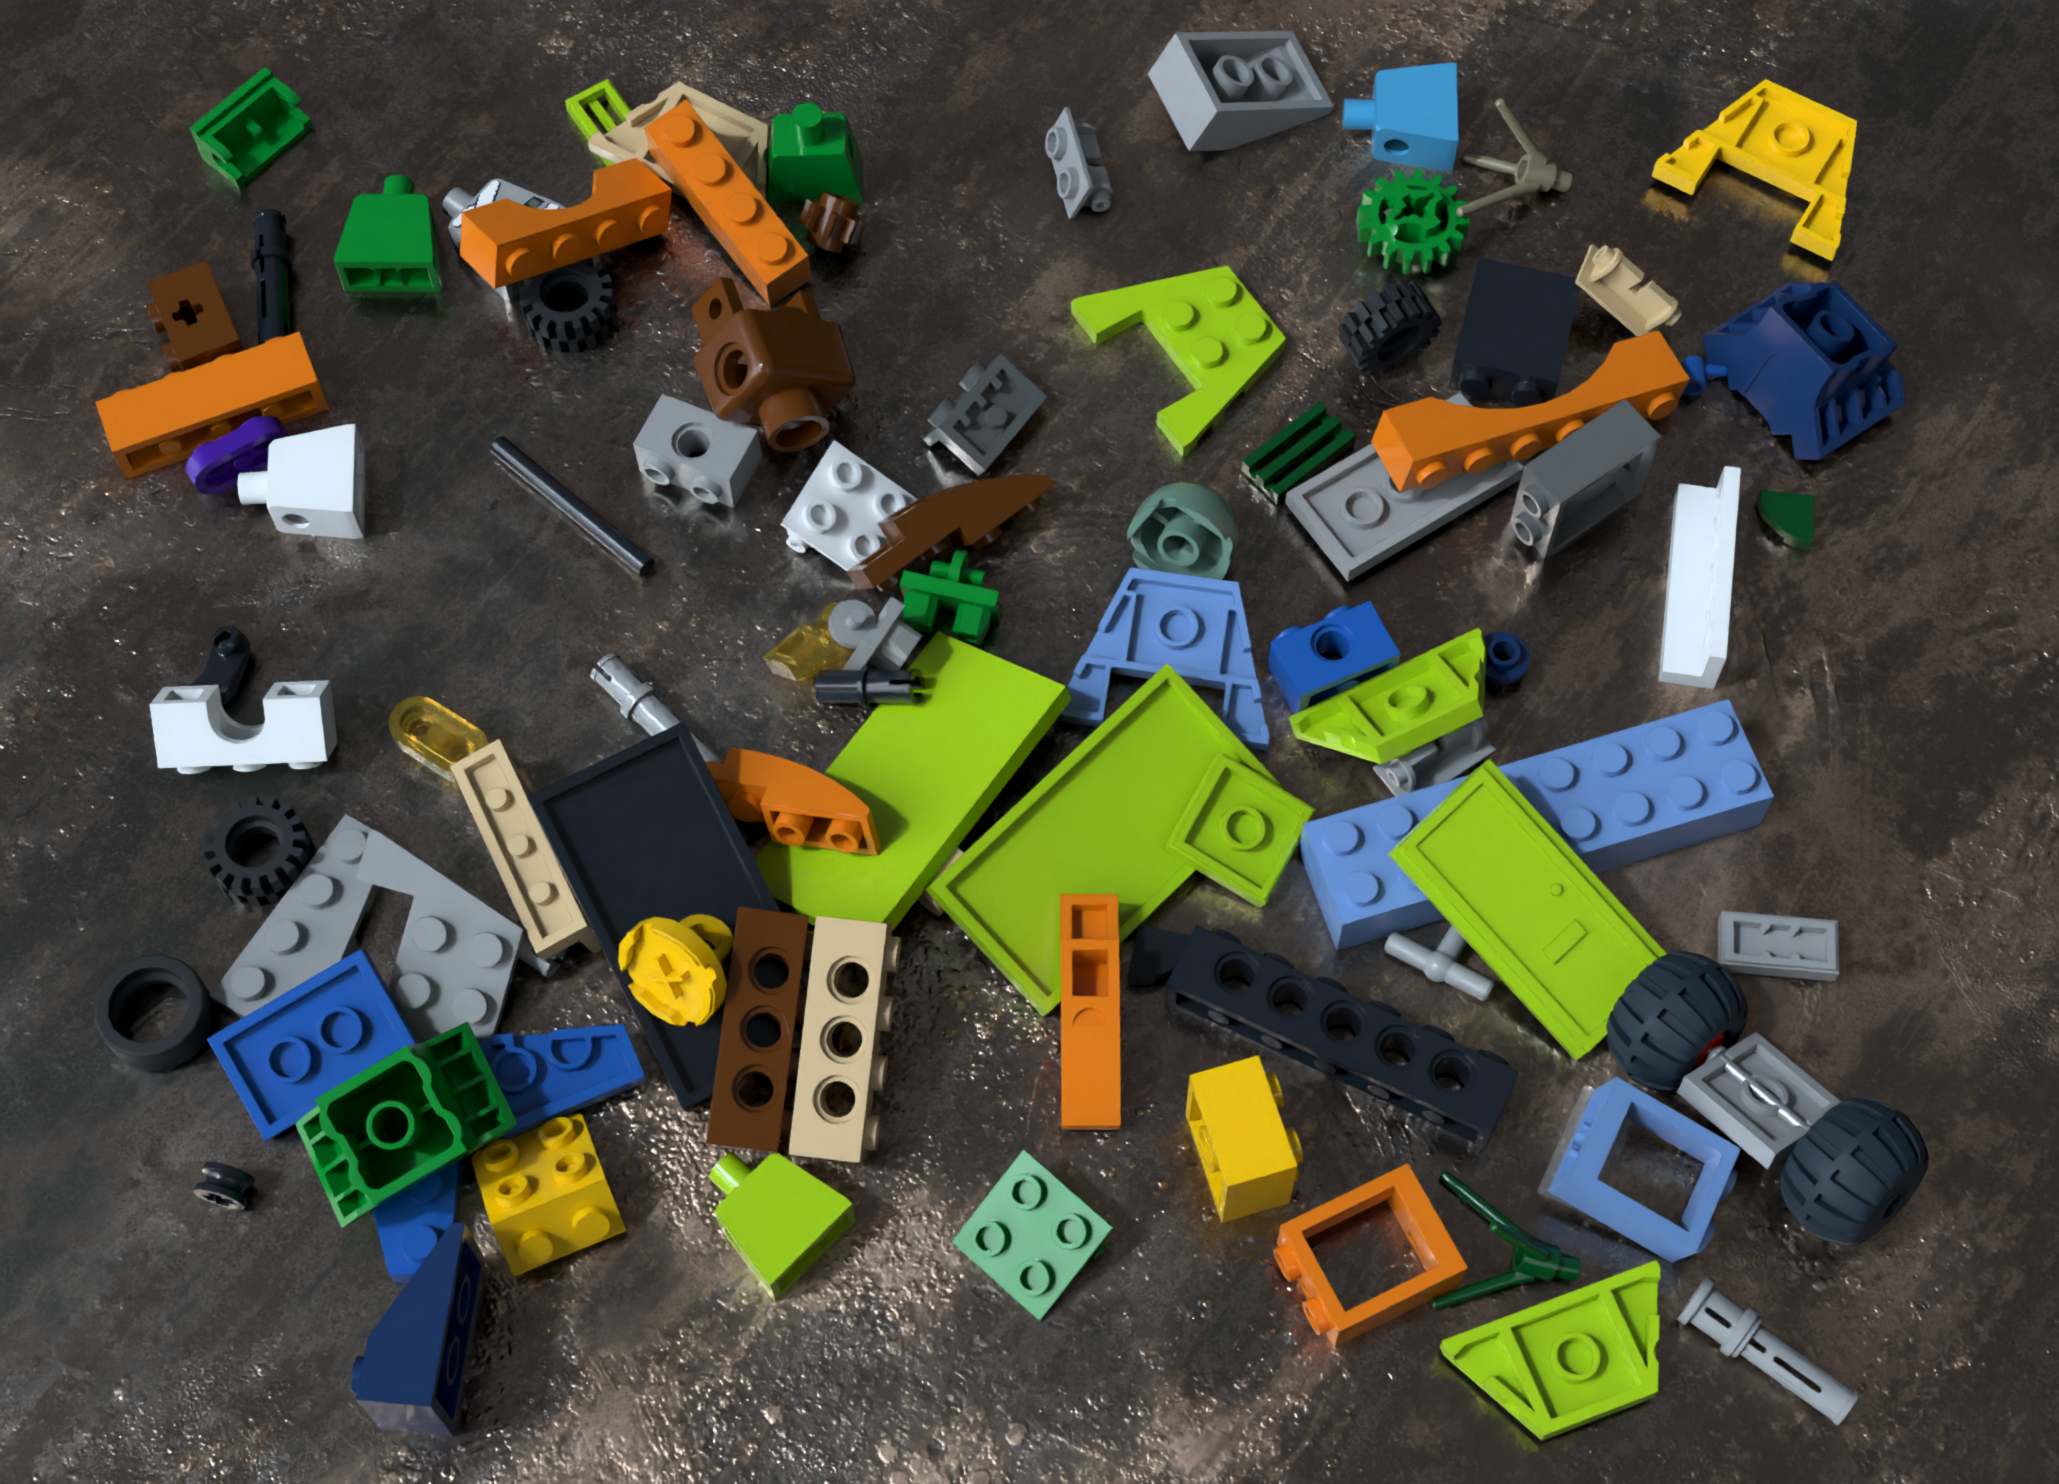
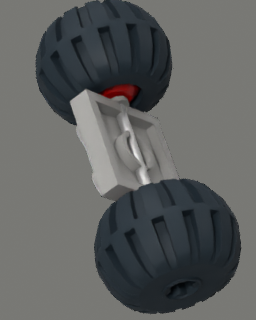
M1686 951L1671 952L1653 961L1626 987L1625 992L1615 1003L1606 1024L1608 1032L1606 1035L1607 1044L1613 1059L1625 1075L1649 1090L1682 1096L1767 1170L1788 1157L1782 1169L1780 1189L1789 1210L1807 1231L1826 1241L1847 1246L1863 1243L1876 1235L1910 1200L1921 1184L1928 1168L1929 1154L1919 1130L1907 1115L1884 1102L1865 1097H1853L1841 1102L1757 1032L1737 1043L1747 1022L1748 1006L1740 985L1722 964L1704 955Z

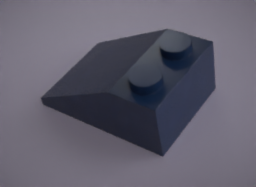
M452 1222L368 1336L364 1356H357L354 1361L351 1373L352 1394H357V1402L381 1430L454 1436L485 1257L465 1223Z

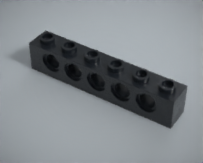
M1196 925L1166 984V1005L1481 1151L1486 1149L1519 1074V1071L1510 1068L1509 1063L1496 1053L1487 1050L1475 1052L1455 1043L1453 1036L1441 1028L1432 1025H1425L1422 1028L1401 1018V1014L1386 1003L1380 1001L1365 1002L1348 994L1347 989L1342 984L1331 978L1319 976L1315 979L1295 970L1294 965L1289 960L1278 954L1266 952L1262 955L1243 946L1242 942L1235 935L1223 929L1213 928L1210 931ZM1230 976H1238L1245 979L1250 987L1243 991H1231L1221 981ZM1282 1000H1290L1300 1005L1303 1011L1295 1016H1286L1278 1012L1274 1005ZM1336 1024L1346 1025L1355 1032L1356 1037L1347 1041L1338 1040L1332 1037L1327 1029ZM1387 1049L1401 1050L1408 1056L1410 1062L1400 1066L1392 1065L1382 1057L1381 1052ZM1442 1073L1453 1074L1462 1081L1464 1087L1456 1091L1444 1089L1437 1083L1435 1077Z

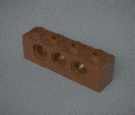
M738 907L706 1147L772 1154L774 1152L778 1153L779 1142L790 1143L794 1107L784 1106L787 1083L797 1084L801 1049L793 1048L792 1040L794 1025H803L807 990L799 989L802 966L810 967L814 938V932L807 931L809 919L807 915ZM766 959L779 960L787 968L788 979L778 988H765L755 979L754 970L756 966ZM757 1017H769L778 1024L781 1036L770 1047H757L749 1041L746 1035L748 1024ZM750 1075L765 1077L771 1083L773 1089L770 1101L760 1107L746 1105L738 1094L739 1084L744 1078Z

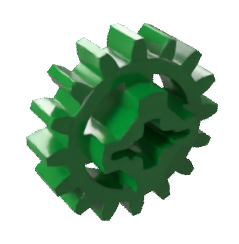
M1416 169L1413 178L1406 179L1401 170H1396L1392 183L1379 177L1376 179L1375 191L1367 189L1364 191L1362 205L1358 206L1356 225H1359L1358 241L1369 242L1367 249L1369 258L1380 254L1385 256L1383 268L1389 269L1395 262L1402 264L1403 274L1409 275L1412 265H1420L1425 274L1430 273L1432 261L1436 260L1445 267L1449 264L1451 252L1460 254L1462 251L1470 219L1466 216L1459 217L1456 214V209L1466 205L1467 201H1456L1458 188L1455 185L1446 189L1441 188L1442 176L1439 174L1435 175L1430 181L1423 180L1421 169ZM1382 211L1386 214L1383 225H1381L1379 220ZM1442 218L1444 219L1446 224V228L1443 232L1440 230V220Z

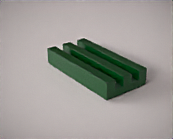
M1319 401L1243 459L1241 471L1272 501L1279 504L1286 498L1287 492L1314 477L1354 446L1356 434L1350 429L1345 431L1341 428L1342 421L1335 415L1330 417L1327 414V407ZM1319 425L1318 428H1316L1314 431H1312L1310 434L1304 437L1301 441H1299L1297 444H1295L1284 454H1282L1280 457H1278L1276 460H1274L1267 467L1260 471V469L1264 467L1267 463H1269L1280 453H1282L1284 450H1286L1288 447L1294 444L1297 440H1299L1301 437H1303L1305 434L1311 431L1314 427ZM1328 436L1333 439L1332 442L1276 485L1271 481L1289 466H1293L1306 456V453Z

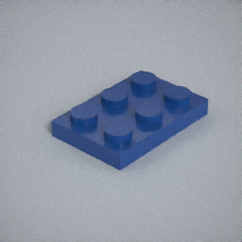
M359 949L207 1038L265 1141L271 1140L295 1126V1122L317 1106L314 1100L404 1046L419 1043L366 949Z

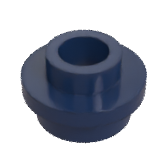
M1494 632L1484 637L1487 647L1485 680L1493 685L1505 686L1521 679L1527 672L1530 663V652L1523 640L1507 632ZM1504 652L1509 654L1512 659L1502 661L1497 659L1493 653Z

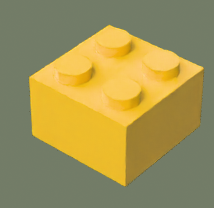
M1259 1055L1189 1076L1185 1115L1221 1223L1290 1204L1294 1182L1299 1181L1297 1164L1303 1162L1300 1141L1293 1127L1284 1129L1278 1108L1284 1107L1280 1084L1274 1072L1265 1074Z

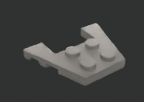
M370 829L356 880L406 893L414 897L388 987L419 1043L425 1042L467 1021L476 1039L491 1038V1035L497 1034L526 932L524 926L468 888L462 887L441 873L434 865L407 850L385 832Z

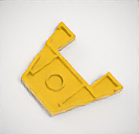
M1765 79L1720 112L1719 118L1703 131L1698 129L1684 140L1683 146L1671 155L1665 153L1655 163L1652 177L1693 196L1716 159L1723 161L1811 202L1795 227L1790 242L1833 261L1841 241L1840 230L1847 199L1845 195L1851 171L1858 121Z

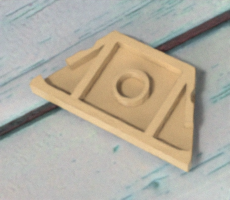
M679 81L659 93L653 102L642 104L627 113L626 121L604 135L598 131L588 141L591 152L615 164L633 158L639 159L672 189V192L684 197L651 155L644 127L687 99L766 200L768 125Z

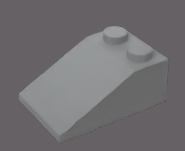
M1293 31L1178 32L1173 35L1148 73L1189 152L1229 150L1328 115L1335 108Z

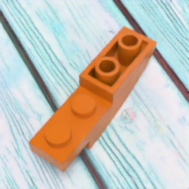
M735 747L730 748L724 763L705 761L732 817L745 822H765L773 842H780L789 846L803 845L833 849L842 853L855 852L878 855L881 844L870 808L855 794L833 779L785 758Z
M1060 894L1061 1129L1121 1130L1118 894Z

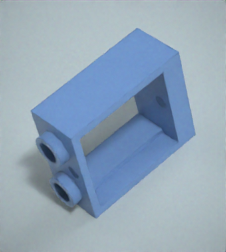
M1615 1077L1593 1090L1548 1192L1673 1263L1692 1254H1699L1710 1242L1715 1231V1222L1711 1220L1717 1203L1723 1201L1728 1196L1736 1182L1738 1173L1733 1169V1166L1741 1148L1622 1079ZM1624 1118L1629 1119L1705 1163L1678 1226L1597 1179Z

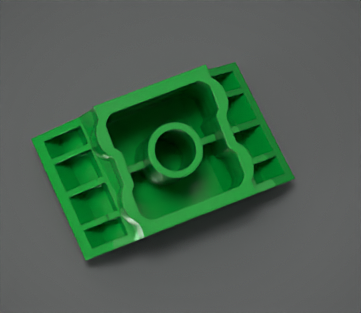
M468 1021L425 1042L406 1045L314 1099L317 1106L295 1122L341 1228L369 1215L381 1205L405 1194L466 1158L478 1148L503 1136L518 1125Z

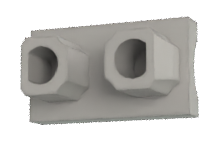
M891 596L877 618L874 611L866 603L859 600L840 602L832 610L828 619V630L832 638L841 646L855 648V651L842 670H861L864 665H874L878 670H899L922 637L921 634L897 619L905 607L904 604Z

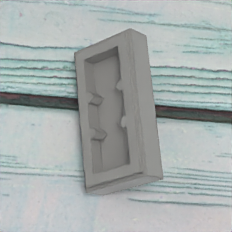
M1721 911L1718 918V963L1727 968L1730 973L1834 982L1839 975L1838 921Z

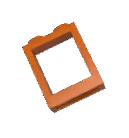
M1408 1163L1280 1225L1277 1239L1279 1247L1274 1249L1276 1261L1285 1278L1289 1282L1297 1279L1308 1299L1302 1302V1305L1313 1330L1317 1335L1326 1332L1334 1348L1432 1300L1433 1297L1442 1295L1460 1286L1468 1269ZM1386 1200L1426 1272L1345 1312L1305 1239Z

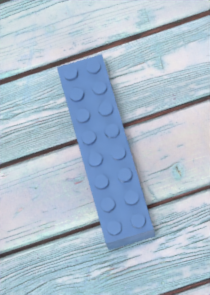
M1729 699L1498 766L1499 770L1594 874L1761 824L1774 798ZM1468 776L1303 824L1298 852L1336 951L1387 937L1394 932L1400 933L1446 919L1387 854Z

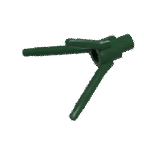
M1443 1171L1440 1174V1180L1491 1221L1490 1230L1516 1248L1513 1255L1512 1271L1433 1297L1431 1305L1434 1309L1457 1304L1511 1285L1533 1282L1535 1277L1551 1281L1554 1276L1572 1282L1577 1279L1581 1266L1579 1258L1562 1254L1559 1246L1540 1241L1522 1230L1450 1172Z

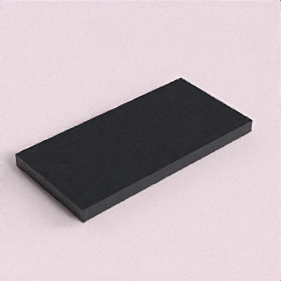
M683 721L526 796L682 1111L713 1096L725 1002L704 1024L695 1026L696 1022H688L685 1026H679L662 1020L649 1012L632 994L629 985L633 980L629 975L628 969L622 973L618 962L619 944L627 933L640 921L652 917L672 919L679 923L684 918L696 914L710 915L721 920L730 929L734 942L738 907L780 912L691 733ZM701 938L710 946L712 950L715 949V947L709 941ZM732 950L730 952L727 962L723 967V972L725 975L727 986ZM766 959L756 966L754 976L761 986L774 989L782 986L787 981L788 971L779 960ZM802 966L799 989L808 990L810 969L807 966ZM757 1017L746 1028V1035L749 1041L761 1048L774 1045L781 1036L778 1024L769 1017ZM794 1025L793 1048L801 1049L803 1025ZM838 1026L835 1028L833 1034L840 1031V1028Z

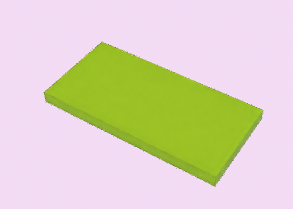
M937 632L907 669H919L923 675L924 689H912L913 693L923 694L921 703L918 705H911L909 703H880L823 774L851 791L870 808L881 844L878 855L855 852L842 853L833 849L803 845L789 846L770 840L757 856L755 862L778 908L788 913L809 916L808 923L815 926L816 916L891 924L893 925V931L1072 700L1067 687L941 632Z
M1166 663L925 890L1031 1005L1044 1016L1061 1001L1060 894H1118L1120 944L1196 870L1166 852L1163 848L1213 759L1220 751L1281 788L1282 785L1180 675Z

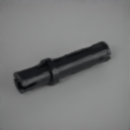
M274 209L260 210L252 217L255 245L254 250L250 254V265L256 275L258 346L272 338L291 335L288 272L292 268V255L286 247V216L284 214L281 215L280 211Z

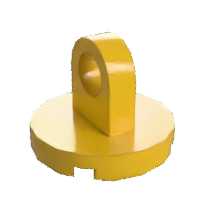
M690 915L679 923L672 919L652 917L640 921L627 933L619 944L618 962L622 973L628 969L629 975L633 980L629 985L632 994L649 1012L670 1024L685 1026L688 1022H696L695 1026L704 1024L725 1002L727 982L723 967L733 947V936L730 929L721 920L710 915ZM701 938L709 941L715 947V949L712 950L710 946Z

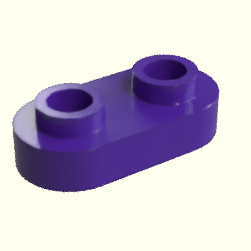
M253 417L245 421L241 427L219 439L198 446L186 463V473L198 492L202 494L219 493L237 484L239 473L259 472L267 468L269 444L275 439L289 437L290 435L282 422L276 417Z

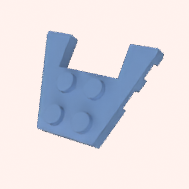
M1130 567L1100 621L1098 631L1085 655L1081 656L1073 671V677L1067 686L1072 700L1055 721L1099 727L1104 722L1112 674L1150 679L1168 663L1188 685L1224 689L1225 697L1221 721L1246 748L1267 751L1269 732L1265 723L1261 703L1262 697L1259 682L1256 678L1239 582Z

